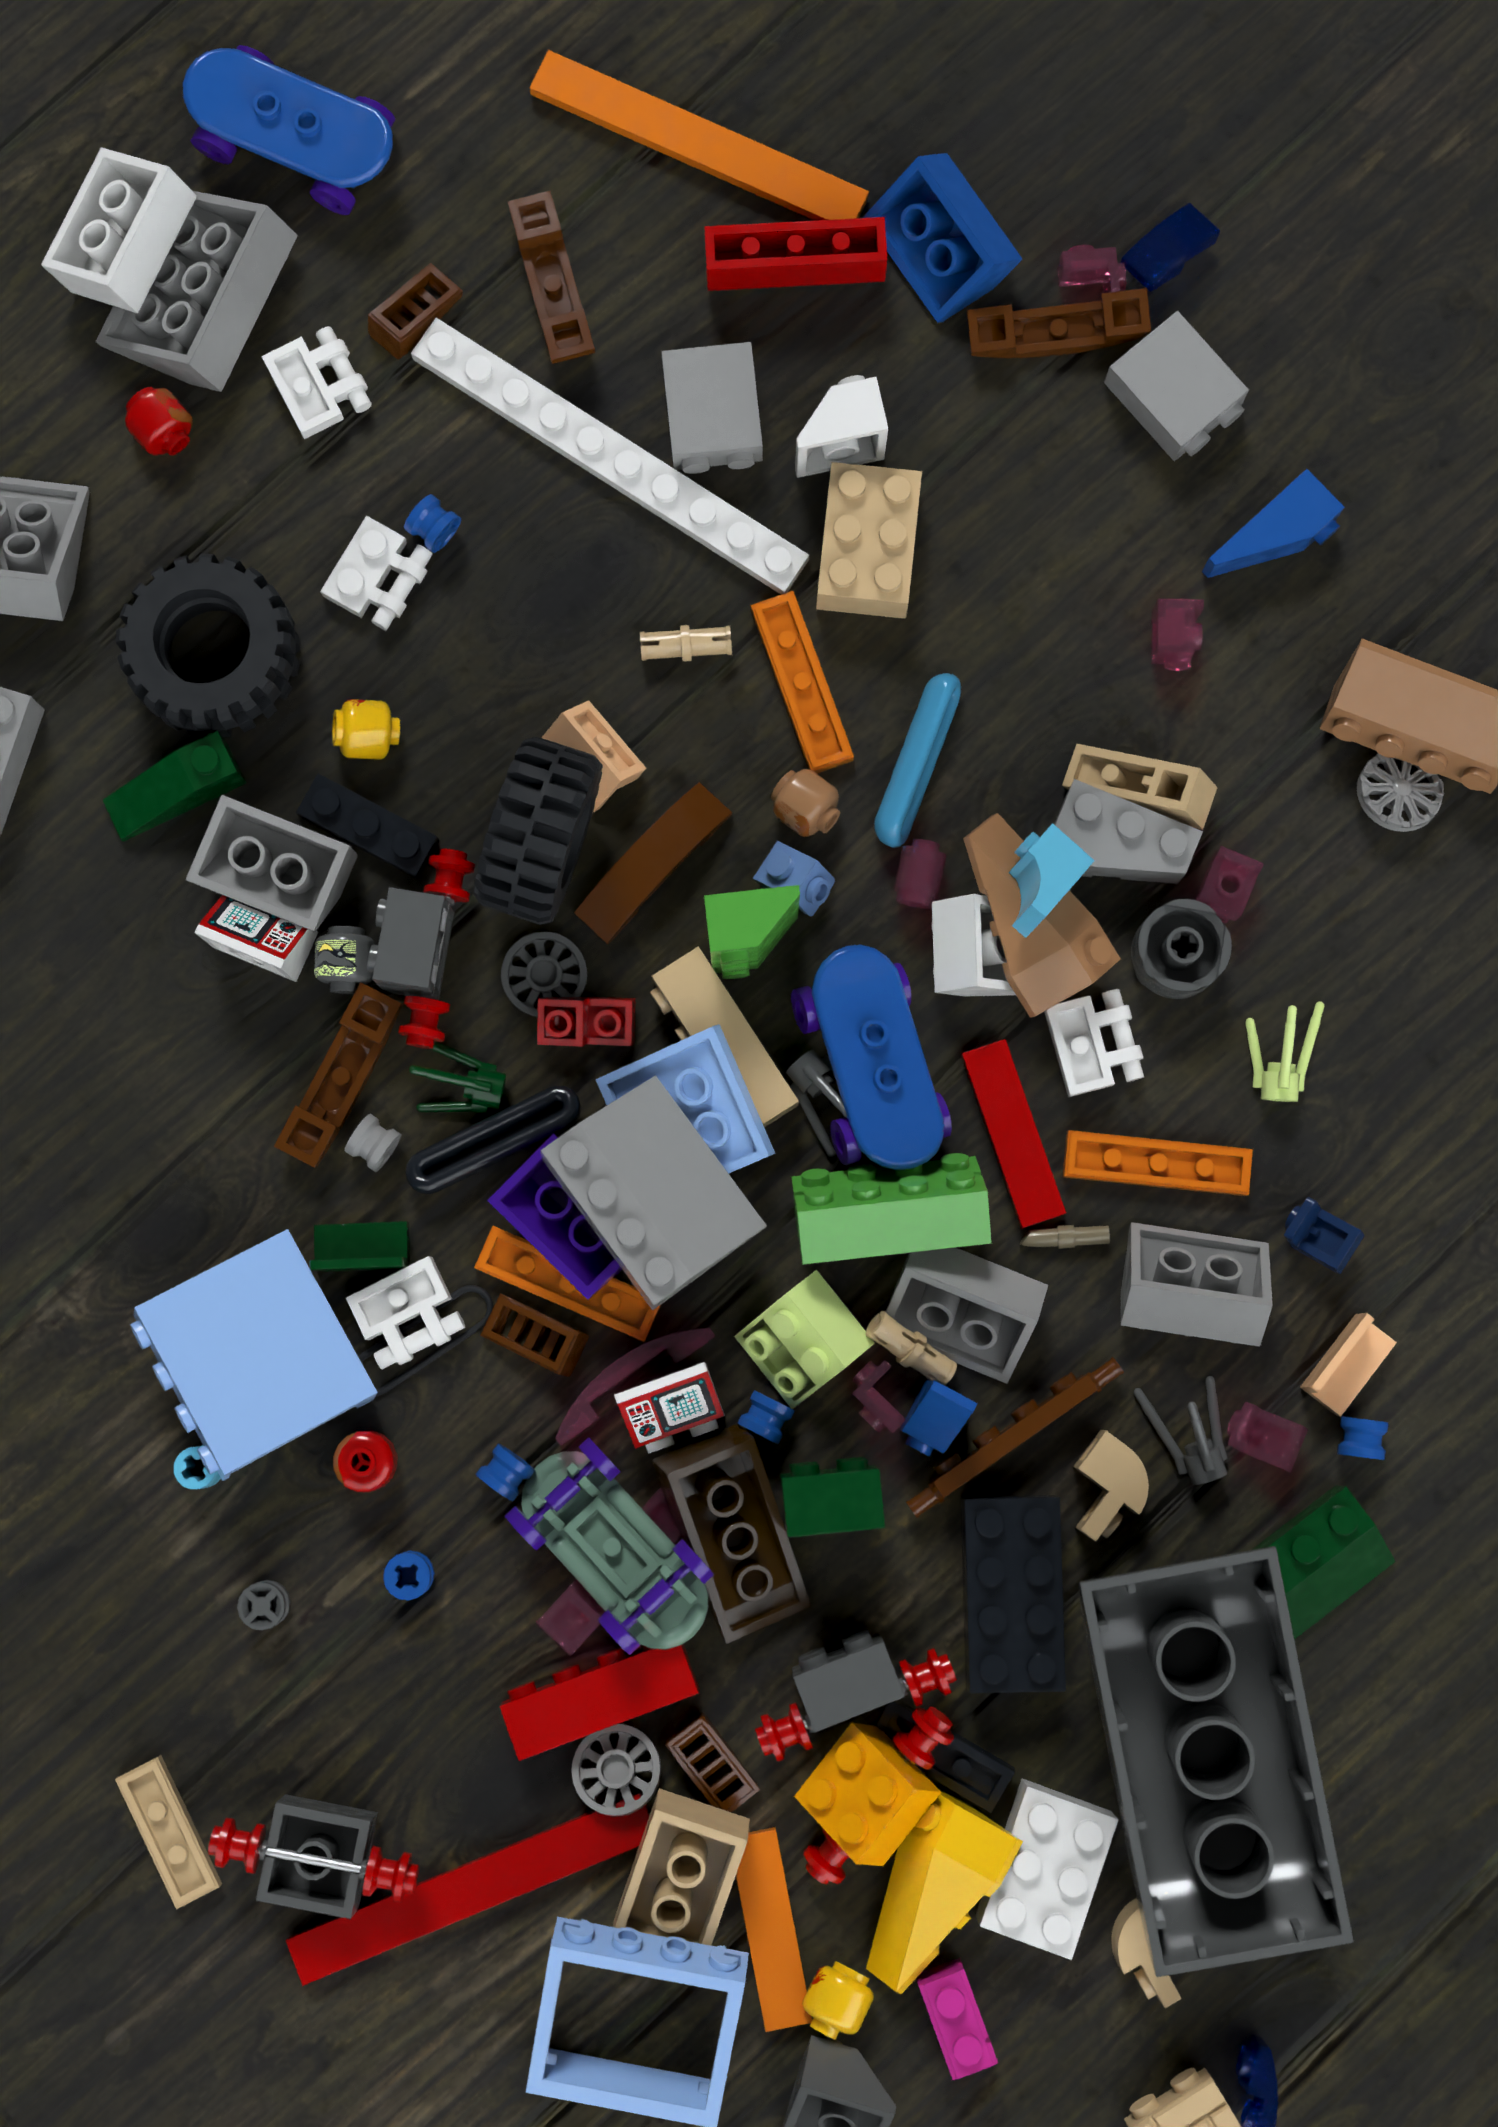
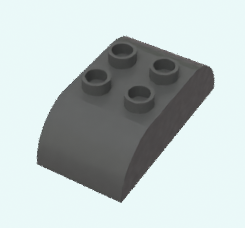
M1265 1547L1080 1581L1078 1583L1080 1604L1091 1668L1131 1873L1156 1978L1354 1943L1276 1547Z

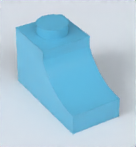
M1053 823L1041 837L1032 832L1014 852L1021 859L1009 871V874L1016 879L1021 894L1020 911L1012 926L1025 938L1042 922L1095 861Z

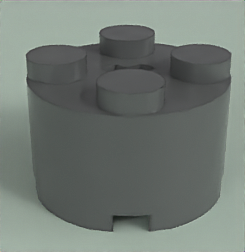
M1192 899L1173 900L1155 909L1137 929L1131 945V960L1138 981L1152 992L1172 999L1192 997L1209 987L1226 969L1232 949L1230 933L1216 915L1217 913L1205 903ZM1178 940L1183 942L1184 950L1190 951L1184 958L1178 957L1177 951L1171 948Z

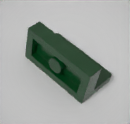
M409 1222L314 1225L315 1260H309L310 1270L315 1272L404 1269L410 1265Z

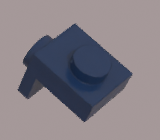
M1310 1197L1306 1198L1302 1206H1296L1291 1211L1285 1223L1286 1231L1284 1233L1285 1238L1293 1249L1339 1275L1365 1236L1360 1229L1323 1210L1318 1202Z

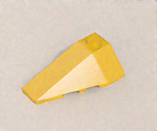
M941 1791V1794L897 1849L866 1969L895 1992L902 1994L939 1954V1944L954 1927L961 1930L971 1919L968 1912L983 1895L990 1897L1000 1887L1023 1841L961 1799Z

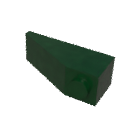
M216 731L175 750L104 798L103 802L120 839L124 842L246 784V781L228 743Z

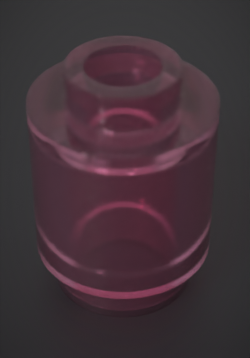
M913 839L912 846H902L894 884V890L897 891V903L914 908L932 909L933 899L939 898L947 855L939 851L940 844L929 840Z

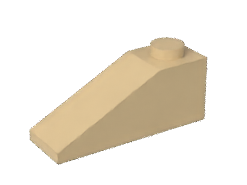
M1076 744L1062 784L1065 789L1069 790L1072 782L1076 779L1188 826L1202 830L1217 790V786L1201 768Z

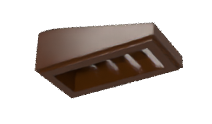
M430 263L368 314V333L392 356L400 360L420 341L434 319L438 318L440 320L463 296V290ZM428 284L441 297L436 300L424 287ZM414 298H416V299L419 300L424 306H426L427 309H425V310L421 309V308H420L415 302H413L412 300H413ZM402 310L413 319L411 322L407 321L400 314Z
M501 1293L480 1335L558 1375L570 1377L589 1338V1335ZM514 1310L518 1312V1315L506 1337L501 1332L511 1311ZM530 1318L534 1320L533 1326L524 1344H520L518 1341ZM546 1327L552 1329L542 1352L539 1353L535 1350ZM563 1336H566L556 1360H554L555 1352Z
M704 1712L666 1740L665 1745L713 1807L733 1812L760 1791L758 1784ZM704 1733L709 1741L691 1755H688L684 1748ZM716 1748L721 1755L700 1771L695 1763ZM728 1763L732 1770L711 1786L706 1778ZM739 1778L744 1785L722 1801L718 1793Z

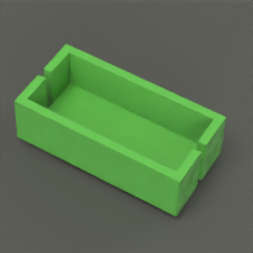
M952 1153L941 1157V1160L928 1161L916 1168L906 1170H894L882 1166L875 1167L872 1164L862 1163L852 1165L845 1171L829 1172L825 1169H810L804 1171L800 1176H791L802 1264L992 1243L988 1191L976 1156L968 1157L966 1154Z

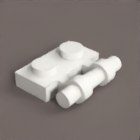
M330 326L324 327L316 333L321 346L310 352L303 338L300 337L262 356L304 439L344 420L337 405L338 403L350 400L356 413L364 412L372 405L366 394L368 388L361 374L355 373L348 360L350 352L342 339H337ZM325 366H332L339 381L327 386L319 369Z
M366 516L320 592L324 598L360 618L363 617L370 603L375 605L379 609L371 622L387 631L394 617L400 618L407 605L404 601L414 584H420L427 573L425 566L433 554L427 548L417 544L410 558L401 556L400 554L407 544L406 538ZM392 569L399 573V576L389 592L380 590L381 585Z
M1120 989L1102 993L1106 1007L1104 1011L1095 1013L1090 995L1058 1003L1044 1011L1068 1097L1113 1086L1115 1082L1110 1067L1122 1065L1126 1082L1144 1078L1140 1064L1143 1054L1140 1045H1135L1129 1025V1020L1132 1019L1129 1005H1124ZM1111 1026L1117 1050L1106 1053L1100 1032L1101 1027Z
M427 1256L346 1297L365 1340H371L383 1334L388 1343L387 1347L374 1353L375 1360L381 1369L396 1362L402 1365L414 1359V1353L434 1343L440 1346L451 1340L450 1335L465 1328L464 1321L458 1311L441 1318L436 1309L437 1306L451 1300L452 1297L431 1256ZM421 1315L426 1327L404 1338L399 1325Z

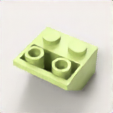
M817 1270L784 1294L734 1336L791 1409H794L875 1344L872 1339L866 1336L864 1328Z

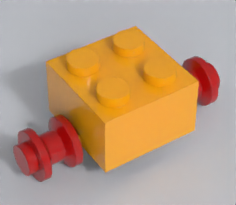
M932 1706L928 1710L917 1707L912 1713L916 1725L909 1734L898 1731L893 1737V1741L876 1726L852 1722L794 1795L800 1804L822 1826L823 1834L826 1837L820 1847L808 1845L803 1852L807 1860L805 1867L817 1881L823 1884H828L830 1881L840 1884L846 1877L842 1865L848 1858H851L855 1864L884 1866L941 1794V1791L916 1766L917 1764L924 1769L930 1770L935 1764V1759L931 1753L938 1743L949 1746L954 1740V1735L950 1731L953 1724L941 1711Z

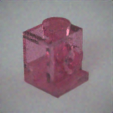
M1158 598L1152 609L1151 664H1164V669L1172 671L1191 668V658L1195 650H1200L1202 645V624L1195 623V621H1197L1204 609V599Z
M1220 846L1211 859L1195 900L1210 906L1223 923H1228L1229 919L1236 922L1243 914L1264 863ZM1227 879L1236 883V892H1225L1221 886L1222 880Z

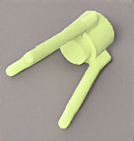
M1319 1001L1315 1005L1297 1068L1296 1064H1291L1296 1029V1006L1291 1005L1288 1007L1281 1063L1268 1062L1267 1071H1264L1255 1021L1253 1018L1246 1019L1247 1038L1254 1072L1253 1088H1261L1262 1100L1298 1102L1299 1091L1304 1092L1305 1074L1324 1010L1323 1002Z

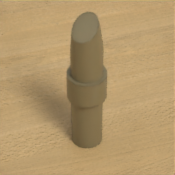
M1074 1225L1057 1226V1228L1029 1230L1022 1238L1020 1245L1029 1247L1058 1246V1249L1075 1248L1077 1245L1109 1244V1226L1074 1227Z

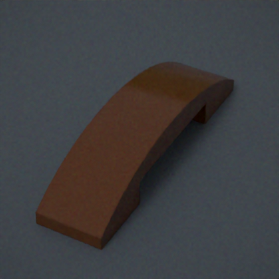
M551 191L507 201L551 363L554 364L595 353Z
M1147 288L1102 293L1100 301L1017 311H1012V304L967 310L971 356L1031 358L1072 354L1126 343L1151 333Z
M700 782L697 783L627 850L589 893L574 914L608 945L639 913L638 909L699 845L702 847L728 820L732 812Z
M360 982L339 1022L342 1024L300 1105H295L274 1147L317 1168L363 1091L391 1034L403 1005L402 1003Z

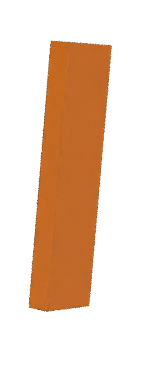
M790 591L752 604L751 612L808 768L817 774L854 761L852 749L794 592Z
M1068 1130L1066 1134L1063 1177L1248 1196L1253 1149Z
M492 1226L474 1267L477 1270L643 1342L646 1341L661 1306L659 1305L652 1311L636 1287L612 1278L588 1300L528 1240L495 1226Z
M776 1827L749 1832L748 1842L738 1867L736 1878L765 2031L769 2032L809 2024L812 2022V2016L804 2010L802 2004L807 1988Z

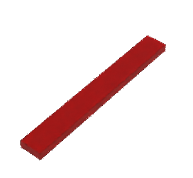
M639 1791L632 1795L635 1800H638L643 1794ZM623 1798L615 1802L616 1808L624 1807L625 1805ZM647 1805L630 1815L608 1816L593 1810L416 1884L413 1895L405 1893L401 1903L394 1902L391 1894L359 1907L351 1919L335 1917L289 1936L285 1941L302 1986L638 1847L650 1816Z

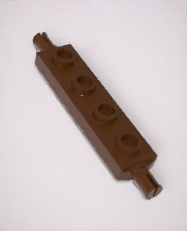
M1112 1357L1091 1373L1087 1372L1077 1378L1072 1372L1068 1373L1049 1387L1053 1395L1038 1405L1033 1398L1012 1412L1011 1416L1015 1422L1005 1429L999 1431L994 1425L972 1441L976 1449L961 1459L956 1452L935 1466L934 1469L938 1475L930 1480L931 1482L926 1489L909 1501H906L908 1507L915 1517L918 1518L937 1503H943L947 1495L1095 1392L1100 1393L1102 1391L1101 1388L1121 1374H1124L1121 1366Z

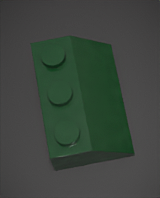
M1338 1485L1332 1487L1252 1549L1276 1547L1294 1639L1396 1562L1369 1515L1346 1486Z

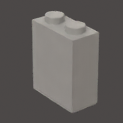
M1178 310L1109 367L1104 384L1173 461H1176L1185 452L1190 456L1196 454L1211 439L1208 433L1219 424L1223 428L1231 425L1244 412L1245 409L1241 405L1249 391Z
M751 342L662 351L673 468L675 470L683 469L685 473L697 474L708 471L710 466L728 465L731 469H745L753 466L754 462L762 461L763 445Z

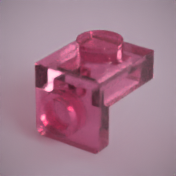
M1078 245L1062 252L1057 268L1059 287L1103 283L1104 293L1125 291L1126 269L1124 263H1117L1116 247L1094 249L1091 245Z
M870 1360L852 1379L857 1387L851 1394L864 1406L859 1415L878 1433L884 1427L891 1433H894L906 1421L872 1387L891 1368V1365L886 1360H883L878 1366Z
M1245 1402L1242 1410H1237L1229 1422L1227 1434L1230 1436L1228 1445L1243 1454L1291 1473L1308 1429L1300 1424L1264 1411L1254 1404Z

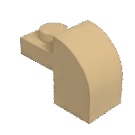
M1100 1430L1073 1466V1468L1102 1489L1100 1495L1075 1527L1094 1541H1097L1100 1535L1108 1538L1114 1532L1123 1518V1515L1118 1512L1122 1505L1131 1512L1140 1515L1146 1504L1149 1489L1147 1472L1136 1453L1107 1430Z
M1135 1898L1122 1909L1114 1923L1111 1938L1113 1955L1117 1965L1124 1974L1140 1966L1141 1969L1134 1972V1975L1149 2000L1157 1996L1164 2008H1167L1182 1998L1169 1975L1156 1978L1138 1901Z

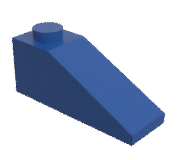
M1306 469L1208 559L1202 573L1207 578L1304 551L1314 541L1322 545L1339 529L1340 525L1336 520L1345 507Z
M935 1380L925 1381L900 1428V1431L909 1435L905 1444L929 1457L933 1449L944 1453L969 1419L978 1403Z

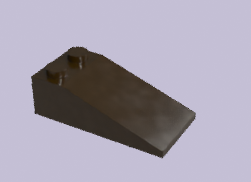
M735 1424L652 1460L681 1538L715 1574L705 1583L708 1591V1604L723 1641L726 1644L811 1607L763 1462L752 1435L739 1424Z

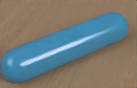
M943 673L936 675L929 680L923 690L918 708L914 714L891 780L886 788L874 821V829L878 839L887 846L898 848L903 845L912 829L960 700L961 683L959 678L953 674Z

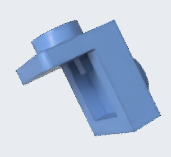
M779 841L775 843L753 877L765 889L799 885V909L809 916H813L819 906L826 901L830 889L835 883V878L818 860Z

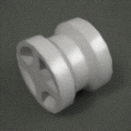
M368 1114L351 1135L344 1151L352 1157L361 1156L366 1160L367 1167L377 1172L384 1166L396 1149L402 1134L394 1129H384L380 1126L378 1118Z

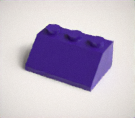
M553 1133L487 1201L589 1300L616 1276L622 1268L541 1159L540 1150L558 1138Z

